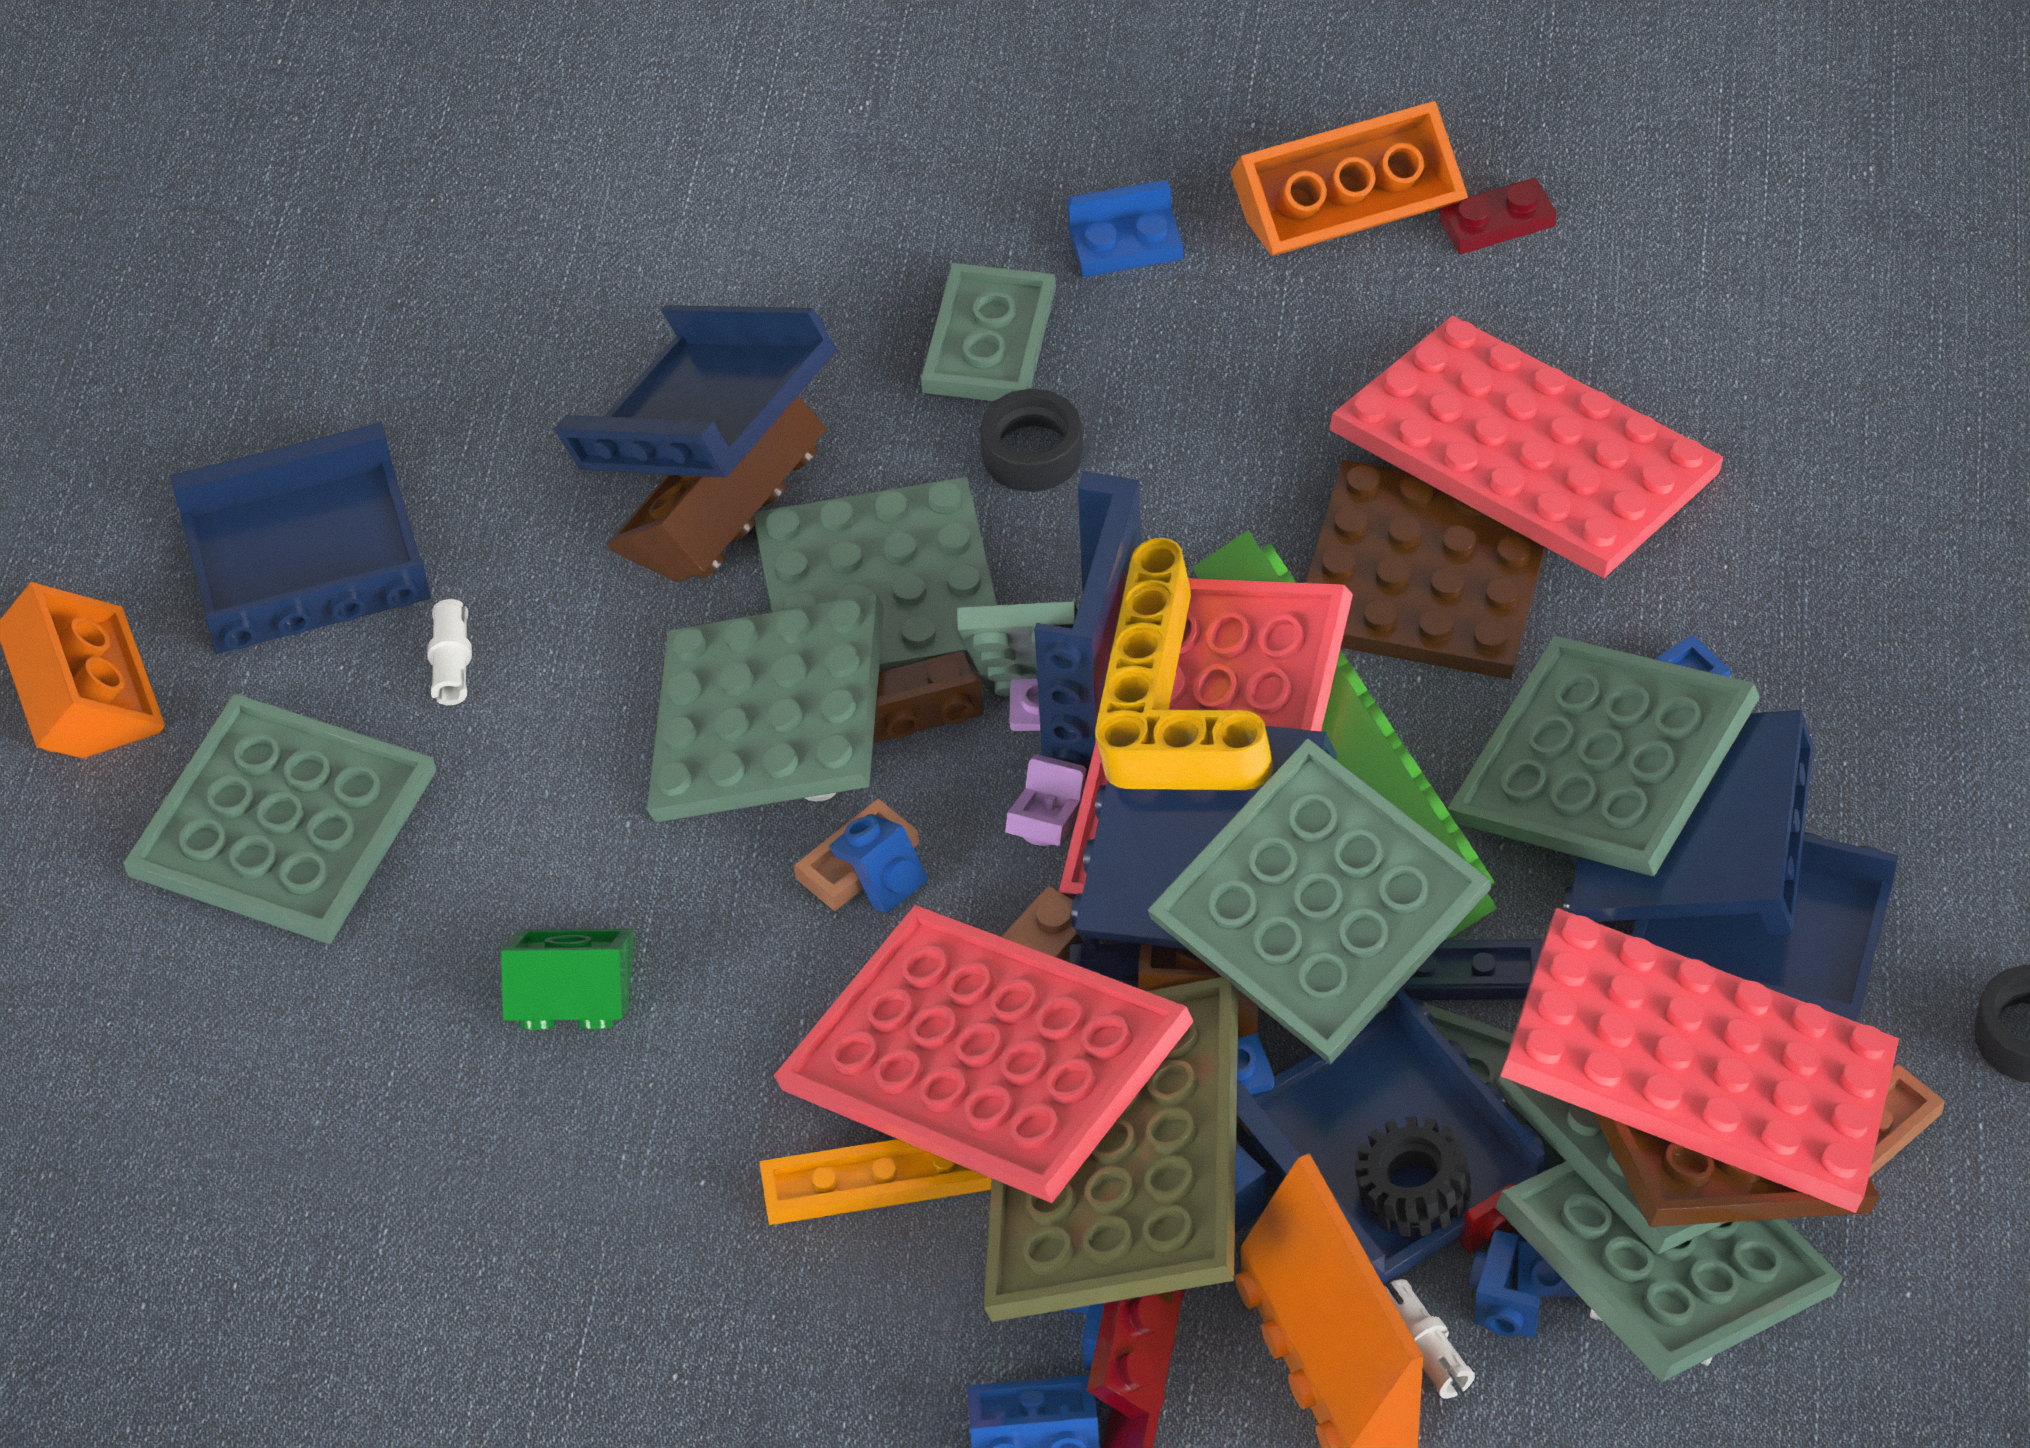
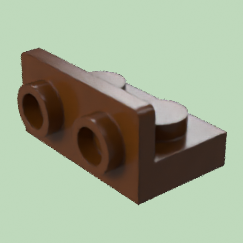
M964 651L879 672L873 739L874 742L890 738H903L917 731L945 724H957L968 718L983 715L981 682L978 674L971 672Z

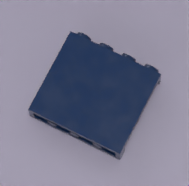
M665 305L661 311L674 331L675 338L605 416L566 415L554 430L579 470L727 478L837 349L826 332L823 320L815 313L813 308Z
M382 422L170 475L216 654L234 649H243L250 645L289 635H298L308 630L343 621H352L362 616L393 608L406 607L413 603L431 599L424 564L416 546L391 461Z
M1083 471L1078 486L1083 593L1073 628L1036 623L1034 632L1042 756L1084 766L1087 779L1096 743L1095 728L1131 556L1134 550L1141 544L1139 480Z
M1802 711L1762 712L1749 715L1654 877L1571 855L1575 874L1573 886L1566 887L1564 910L1575 915L1585 916L1594 922L1761 913L1769 935L1793 934L1814 744Z
M1265 726L1273 761L1271 777L1307 738L1335 760L1337 759V753L1326 732ZM1108 780L1106 785H1100L1095 801V813L1097 819H1099L1095 839L1087 841L1083 855V867L1087 874L1083 893L1076 894L1071 909L1072 926L1087 948L1097 951L1099 941L1103 939L1187 949L1150 919L1148 909L1263 785L1249 790L1124 789L1114 786Z
M1804 832L1793 934L1769 935L1761 913L1640 919L1635 921L1631 936L1645 939L1653 945L1690 959L1703 961L1721 971L1748 981L1758 982L1766 988L1805 1003L1818 1005L1826 1011L1858 1022L1893 887L1898 855L1882 852L1871 846H1855L1825 839L1814 833Z
M1401 988L1388 1001V1007L1375 1015L1331 1065L1314 1052L1275 1076L1274 1088L1272 1090L1253 1095L1237 1080L1236 1143L1266 1170V1181L1275 1192L1297 1158L1310 1153L1383 1285H1386L1464 1235V1215L1469 1209L1511 1183L1516 1185L1544 1172L1546 1148L1537 1132L1529 1125H1520L1508 1111L1507 1102L1501 1091L1493 1083H1484L1471 1069L1470 1060L1460 1044L1453 1039L1447 1041L1434 1026L1433 1018L1424 1003L1418 998L1410 999ZM1416 1116L1418 1127L1424 1126L1427 1117L1437 1120L1439 1131L1445 1125L1449 1126L1454 1130L1455 1140L1460 1138L1464 1145L1471 1178V1196L1469 1201L1463 1200L1465 1210L1460 1217L1449 1212L1451 1225L1443 1230L1435 1221L1430 1223L1432 1234L1421 1236L1419 1226H1411L1410 1237L1399 1236L1397 1223L1394 1224L1390 1232H1387L1380 1228L1378 1218L1372 1222L1366 1214L1365 1206H1362L1355 1173V1160H1359L1357 1151L1361 1143L1370 1146L1368 1134L1375 1128L1383 1136L1387 1134L1385 1123L1395 1119L1398 1128L1406 1127L1405 1117ZM1411 1165L1395 1172L1390 1177V1182L1404 1188L1418 1187L1431 1181L1437 1172L1429 1166Z

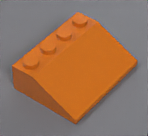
M1310 1153L1297 1158L1241 1245V1272L1235 1274L1238 1293L1244 1305L1248 1309L1256 1307L1264 1323L1261 1324V1330L1271 1355L1275 1359L1283 1357L1291 1373L1288 1375V1380L1296 1402L1303 1410L1310 1407L1319 1424L1316 1425V1434L1321 1448H1418L1423 1354Z

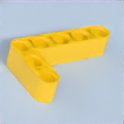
M1167 538L1147 540L1141 543L1131 556L1095 728L1096 741L1105 776L1109 783L1124 789H1255L1269 780L1273 773V761L1266 727L1260 716L1243 710H1169L1191 598V589L1182 549L1177 542Z

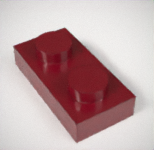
M1534 177L1469 196L1462 202L1439 209V221L1459 255L1555 227L1557 212L1538 180Z

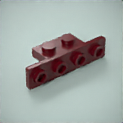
M1185 1289L1104 1303L1087 1386L1089 1393L1111 1406L1102 1448H1153L1159 1414L1164 1403V1388L1170 1357L1175 1347V1331Z

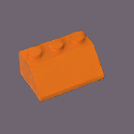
M30 582L0 619V642L36 747L49 752H58L83 759L159 734L164 729L165 723L122 606Z

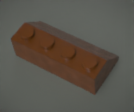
M797 396L727 478L666 475L606 543L613 552L675 582L696 575L701 579L709 576L725 560L722 551L730 542L741 539L754 527L756 522L753 515L761 506L770 504L784 492L787 484L783 480L792 470H798L814 457L817 452L814 444L827 428L805 402Z

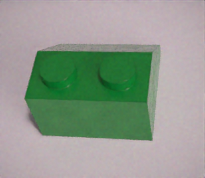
M634 928L518 930L501 949L503 1021H519V1027L528 1030L552 1028L555 1026V1020H578V1027L583 1029H604L614 1026V1020H621L629 1009Z

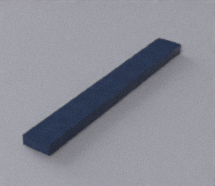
M1542 939L1444 940L1401 989L1409 998H1418L1419 1000L1525 999L1542 949ZM1070 944V963L1138 988L1140 944H1099L1097 951L1089 950L1085 944Z

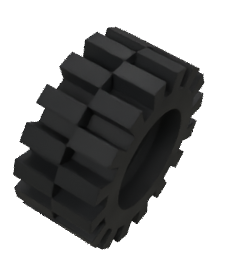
M1416 1116L1405 1117L1406 1127L1398 1128L1395 1119L1385 1123L1387 1134L1383 1136L1375 1128L1368 1134L1370 1146L1361 1143L1357 1151L1359 1160H1355V1173L1362 1206H1365L1366 1214L1372 1222L1378 1218L1380 1228L1387 1232H1390L1394 1224L1397 1223L1399 1236L1410 1237L1411 1226H1419L1421 1236L1432 1234L1430 1223L1435 1221L1443 1230L1451 1225L1449 1212L1460 1217L1465 1210L1463 1200L1469 1201L1471 1196V1178L1464 1145L1460 1138L1455 1140L1454 1130L1449 1126L1445 1125L1439 1131L1438 1123L1435 1119L1427 1117L1424 1126L1418 1127ZM1411 1165L1429 1166L1437 1172L1431 1181L1418 1187L1404 1188L1390 1182V1177L1395 1172Z

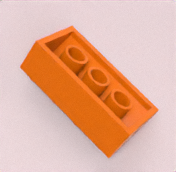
M1436 101L1242 155L1230 172L1246 222L1271 257L1456 204L1468 198Z

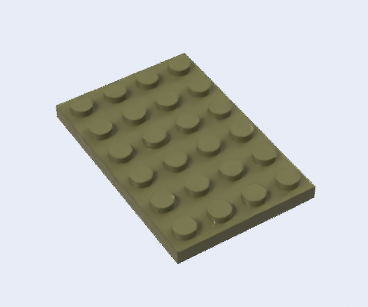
M1224 977L1147 991L1186 1006L1193 1019V1023L1053 1203L992 1178L984 1309L992 1322L1234 1281L1238 989Z

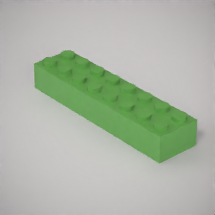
M1249 530L1191 567L1199 579L1297 583L1271 543L1260 549ZM1340 649L1321 730L1327 733L1337 753L1336 761L1489 878L1491 885L1494 884V880L1469 841L1457 826L1447 808L1429 784L1423 772ZM1488 893L1445 940H1449L1497 909Z

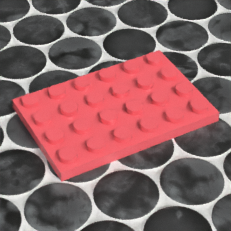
M1453 315L1333 412L1329 429L1335 434L1603 579L1719 474L1723 456L1702 446L1699 442L1656 422L1653 418L1610 398L1607 394L1579 382L1561 370L1520 351L1517 347L1507 344L1476 328L1473 324Z
M1188 578L1191 598L1169 710H1243L1260 716L1265 726L1321 731L1353 596L1349 589L1341 584ZM1097 741L1059 887V892L1074 900L1077 893H1083L1087 875L1083 867L1084 849L1089 839H1095L1099 821L1095 813L1097 791L1100 785L1107 784Z
M914 905L773 1076L782 1091L1053 1203L1193 1023V1019L1187 1007Z
M1556 908L1549 924L1500 1076L1856 1213L1865 1196L1899 1038L1881 1032L1873 1026L1863 1025L1826 1011L1818 1005L1805 1003L1776 992L1758 982L1748 981L1721 971L1703 961L1690 959L1653 945L1645 939L1632 937L1598 924L1585 916L1575 915Z

